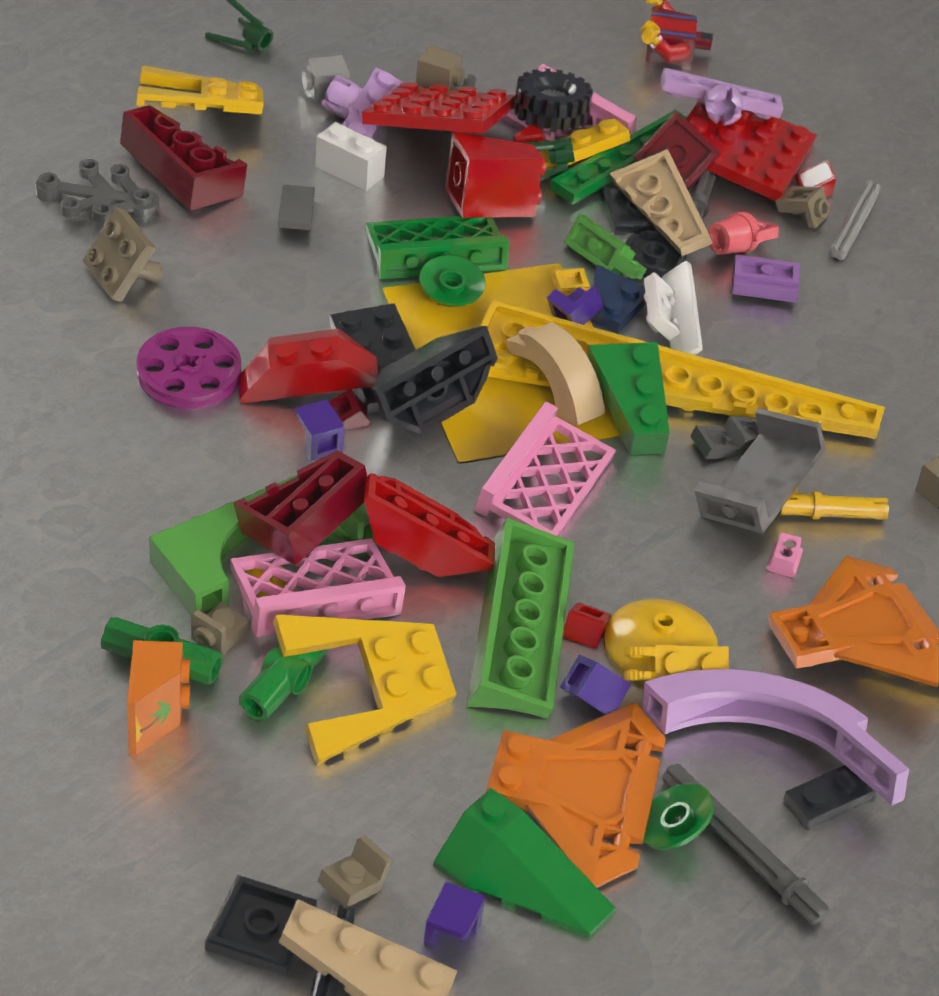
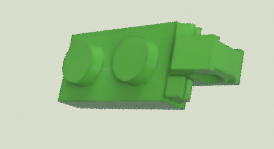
M578 215L564 243L596 266L600 265L621 276L625 274L630 279L637 278L641 280L647 269L636 260H633L635 252L630 249L631 247L587 216Z

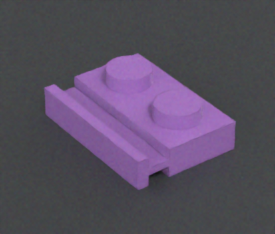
M735 255L732 294L797 303L800 263Z

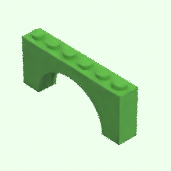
M297 475L291 476L286 480L277 483L278 486L297 477ZM260 489L243 498L248 502L265 493L266 489ZM236 501L226 503L217 509L200 516H195L188 521L149 536L150 564L191 615L196 610L207 615L220 602L229 606V579L223 571V566L238 547L250 540L249 537L241 533L233 504ZM365 502L338 526L332 534L343 538L347 542L370 538L374 540Z

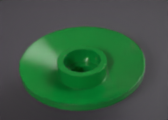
M453 255L438 256L429 260L422 267L419 276L423 292L432 300L447 306H465L477 301L482 296L486 283L483 272L475 263L466 258Z
M685 783L673 786L657 795L652 800L643 840L645 844L653 849L669 850L685 845L696 838L707 827L714 813V799L710 792L702 785Z

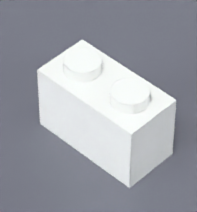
M337 122L317 136L315 167L364 191H368L384 177L385 145Z

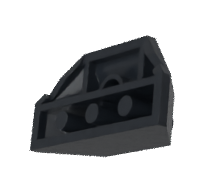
M480 326L436 338L384 367L372 388L383 419L416 434H422L474 404L487 380L491 366L493 367L498 359L487 326Z

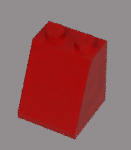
M452 132L445 190L462 218L535 217L536 206L541 203L540 179L545 174L546 162L537 148L531 144L462 132Z

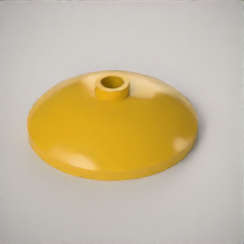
M660 598L642 599L624 605L611 616L604 634L606 655L612 665L622 675H624V671L632 669L650 671V657L629 658L624 656V647H650L651 645L718 646L713 628L702 615L682 603ZM634 681L643 686L645 684V681Z

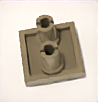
M115 207L105 222L102 230L82 260L109 297L120 302L123 301L137 278L157 283L161 280L164 272L160 263L149 260L156 249L128 212Z

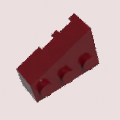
M338 450L297 470V477L279 486L276 482L266 486L265 493L248 502L245 498L234 502L241 533L295 566L301 562L364 503L367 478L366 467Z

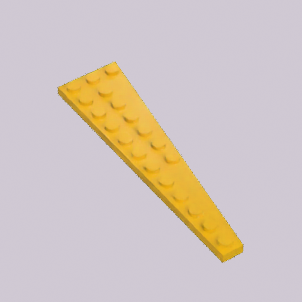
M492 300L480 325L487 326L498 356L495 365L490 368L488 377L548 387L551 386L547 377L533 361L508 352L506 340L519 335V331L524 328H539L551 322L557 324L579 343L586 355L588 345L645 342ZM658 345L667 406L679 407L684 411L698 410L738 417H756L755 412L760 408L789 416H801L805 420L818 422L821 424L823 431L873 439L877 437L885 409L884 406Z

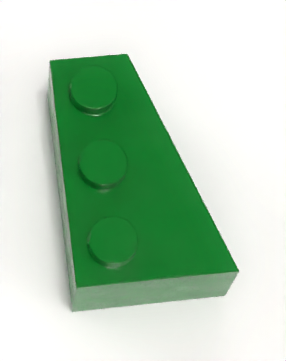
M658 342L588 345L587 357L597 375L603 401L606 402L612 414V421L629 454H665L670 431Z

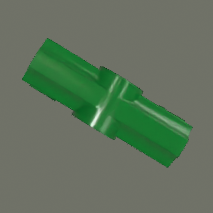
M111 617L105 625L101 638V648L132 659L134 640L183 642V659H190V679L210 685L214 684L219 676L223 663V653L180 639L178 631L169 625L161 624L148 628L118 617Z
M279 646L274 647L264 659L260 673L239 695V705L244 709L248 717L256 721L260 719L267 720L290 693L297 695L305 688L311 677L313 667L330 649L283 657L281 648Z

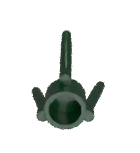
M226 0L250 21L248 22L241 17L237 20L238 23L244 26L242 37L245 40L241 41L209 32L205 33V37L214 41L242 47L249 52L254 48L259 51H265L273 40V31L265 27L261 20L255 18L236 0Z
M571 137L554 141L525 143L534 145L538 151L547 150L549 163H556L555 167L545 171L540 181L559 172L569 171L568 163L575 162Z

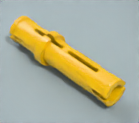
M812 491L811 494L793 493L780 510L779 515L809 516L810 519L819 520L820 517L886 520L889 504H887L888 499L885 497L822 495L819 491Z

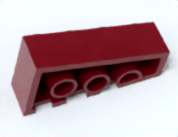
M151 105L123 111L120 144L190 211L243 196L247 163L240 159L234 162L227 158V151L219 146L213 149L202 142L203 137L194 131L181 130L179 122Z

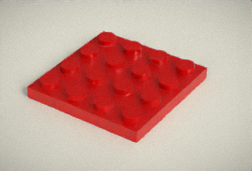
M405 82L362 111V124L484 134L513 109L515 95L506 94V90L490 89L488 93L477 92L475 87H460L458 90H447L446 85L436 84L430 85L429 88H418L417 83Z
M700 102L695 104L685 119L721 151L719 158L707 171L775 201L781 198L787 190L817 137L816 134L810 132L807 128L791 124L782 120L781 117L771 116V118L765 119L747 110H742L740 119L732 124L722 125V120H719L716 124L708 117L705 104Z

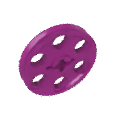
M176 327L159 332L141 346L136 359L139 385L147 395L167 406L183 409L208 407L225 400L239 385L241 356L238 349L228 338L209 329ZM199 343H208L212 347L208 349H200L197 348L195 345ZM164 345H174L177 349L166 351L161 349V347ZM227 362L232 366L224 369L217 367L216 364ZM158 366L162 370L159 372H149L146 368ZM204 384H215L218 388L205 390L201 386ZM173 385L183 388L179 392L166 390L167 387Z

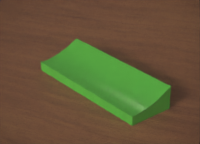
M506 518L493 540L495 542V564L491 570H488L466 707L507 709L547 719L554 707L575 542Z

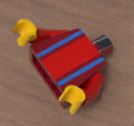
M645 0L648 4H655V7L652 6L650 20L646 21L640 28L642 41L647 44L646 62L690 63L693 59L694 49L711 51L713 33L698 32L696 16L675 11L667 0Z

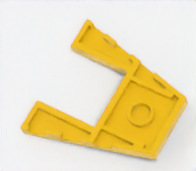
M145 65L141 67L140 84L198 91L201 94L138 86L137 106H144V101L160 102V107L175 108V105L191 106L194 110H206V107L223 109V112L262 114L263 88L257 87V84L254 82L240 81L239 83H234L219 77L208 78Z
M276 615L273 624L283 657L358 644L378 710L308 723L305 732L315 766L325 763L327 759L337 754H344L358 747L360 743L378 734L381 736L409 719L412 721L451 702L457 695L434 624L295 615Z

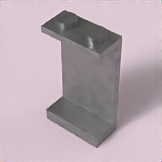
M758 408L755 412L760 433L719 486L701 481L694 492L701 517L763 534L826 449L820 423Z

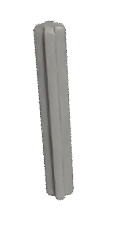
M872 181L865 182L831 245L829 252L831 258H837L839 261L846 258L879 195L881 187L878 183H873Z

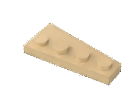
M668 149L610 173L612 182L682 256L712 244L710 235Z
M297 900L279 940L280 944L321 974H331L345 985L344 991L351 996H448L457 973L456 970L300 900Z

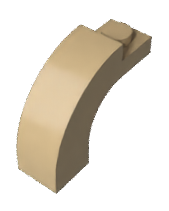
M552 322L539 328L528 327L520 330L519 335L506 340L509 353L533 361L543 371L553 392L555 406L558 408L556 412L558 418L580 425L605 414L602 391L594 368L579 343L562 327Z

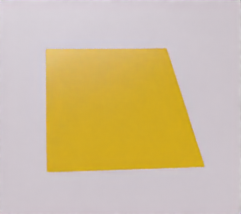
M560 263L484 273L486 283L482 296L477 301L465 306H447L432 300L423 292L420 283L385 287L382 290L388 304L395 303L415 349H418L436 338L480 327L492 300L552 316L547 296L554 291L551 274L552 270L563 268ZM590 320L585 324L586 326L593 327ZM488 377L474 404L441 422L457 461L466 462L507 455L544 403L547 401L555 406L551 387ZM605 401V414L580 425L565 421L597 440L620 436ZM555 430L552 434L556 444L570 443L569 438Z

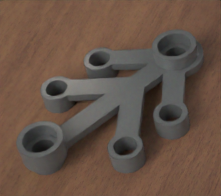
M84 159L79 163V175L87 179L94 187L61 182L56 174L50 172L41 174L35 183L37 198L45 202L56 201L61 198L62 194L86 198L83 200L75 197L64 198L61 201V214L66 218H76L83 212L93 210V220L97 223L105 224L115 207L124 209L128 213L131 212L136 217L147 218L154 215L159 206L158 195L149 189L139 188L130 178L129 167L124 164H116L110 168V179L114 184L120 185L125 192L115 191L99 173L98 162L93 159ZM112 202H113V203H119V204L114 205V206H111L109 203H112Z

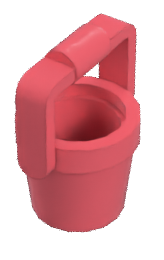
M747 212L733 213L709 227L708 233L712 241L709 247L718 255L731 253L745 254L756 249L759 242L778 238V225L758 221Z

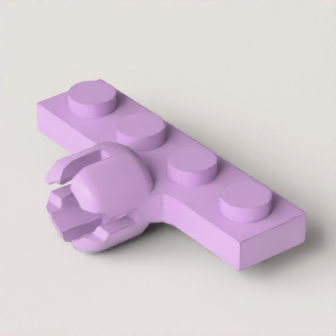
M377 67L363 88L342 76H336L326 91L325 100L322 99V106L335 115L344 117L343 125L347 128L372 138L378 125L362 124V111L371 106L373 102L380 100L382 96L390 93L392 89H396L402 81Z
M664 68L661 77L663 91L677 98L683 96L692 97L698 102L705 104L708 117L716 124L719 120H722V125L736 122L740 119L742 110L751 111L756 116L769 119L771 116L780 118L783 110L780 95Z

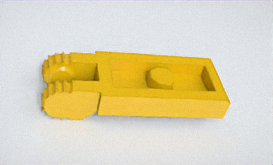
M686 645L624 647V656L629 658L650 657V671L638 669L624 671L625 681L646 682L680 672L729 669V647Z

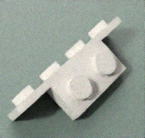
M684 261L664 274L662 279L655 272L644 278V299L647 303L648 311L646 319L651 329L665 336L669 340L671 349L697 355V353L702 351L703 346L691 264L688 261Z

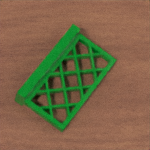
M461 216L365 223V232L378 263L377 273L380 279L418 277L426 262L443 255L466 258L475 263L481 271L508 270L509 239L507 235L500 234L492 217L462 218ZM475 226H485V227L482 228V229H480V228L475 227ZM464 233V234L470 235V236H472V237H466V236H463L462 234ZM431 236H435V237H438V238H440V239H439V240H436V239H433V238H430V237H431ZM402 238L408 240V242H403L398 239Z

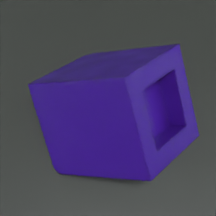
M594 286L587 291L578 287L568 297L557 289L547 296L552 316L583 325L603 308L599 290Z
M327 399L295 409V416L306 431L305 453L310 461L321 459L336 450L343 452L345 426Z
M579 654L559 688L607 715L617 710L631 684L600 663Z
M445 882L426 920L423 944L432 947L439 931L462 940L467 939L470 932L476 934L482 922L485 896Z

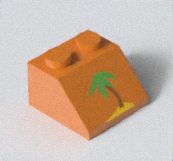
M134 640L127 697L129 755L140 754L181 725L182 709L190 708L191 686L183 685V683H189L190 659H183V642Z

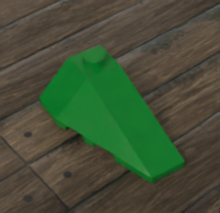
M492 787L463 812L433 862L435 868L464 889L478 894L482 891L502 899V905L515 909L516 905L539 913L543 921L587 938L615 913L616 907L522 809Z

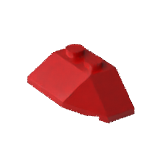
M339 328L270 337L239 375L240 402L245 404L343 391L350 388L373 387L379 376L377 357Z
M373 473L367 476L364 502L375 543L380 545L385 551L395 553L411 562L418 569L426 570L437 577L487 571L493 568L495 564V542L487 536L482 537L476 527L458 513L395 478L377 476Z

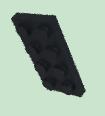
M395 303L330 314L331 329L339 328L377 357L379 374L384 367L416 350ZM373 387L358 388L357 390L367 413L381 412L372 390Z

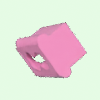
M781 532L779 540L775 542L766 567L767 570L786 577H794L803 549L800 548L802 538ZM787 540L792 541L795 547H786L784 542ZM783 553L789 554V556H783Z

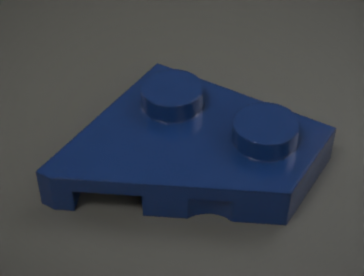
M600 265L596 266L594 287L599 290L603 308L590 321L618 334L647 304L644 299L645 286Z

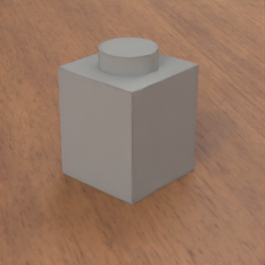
M343 56L307 59V71L302 73L304 89L309 90L313 101L325 100L326 91L336 76H342L350 80V71Z

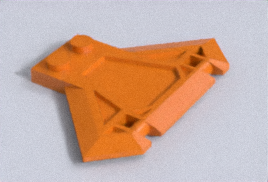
M845 556L809 605L769 613L768 625L796 669L845 660L934 687L939 686V646H937L939 644V630L904 583H891V581L896 580L898 577L893 568Z
M636 702L550 740L503 730L486 792L492 787L520 809L529 811L556 846L598 888L638 867L640 854L629 850V845L643 844L661 760L651 757L650 753L651 751H663L666 737ZM625 746L635 748V751L625 749ZM603 839L612 840L613 844L604 843L602 841Z

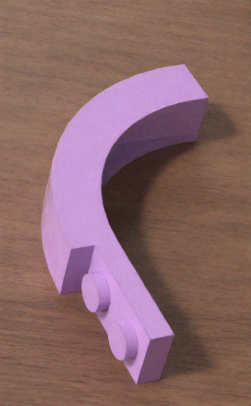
M731 669L680 672L652 679L644 684L642 710L664 734L684 727L713 722H744L774 727L801 736L830 752L890 805L899 803L905 798L910 769L866 732L868 724L866 716L825 691L777 675Z

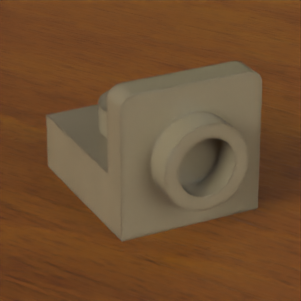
M791 186L783 193L781 198L776 200L778 212H791L793 215L805 213L809 228L816 229L829 216V203L825 198L823 187Z
M222 602L207 615L199 610H196L191 615V639L198 645L222 652L223 656L251 630V620Z
M362 836L357 839L350 856L321 870L317 882L343 906H351L381 891L392 860L367 836Z

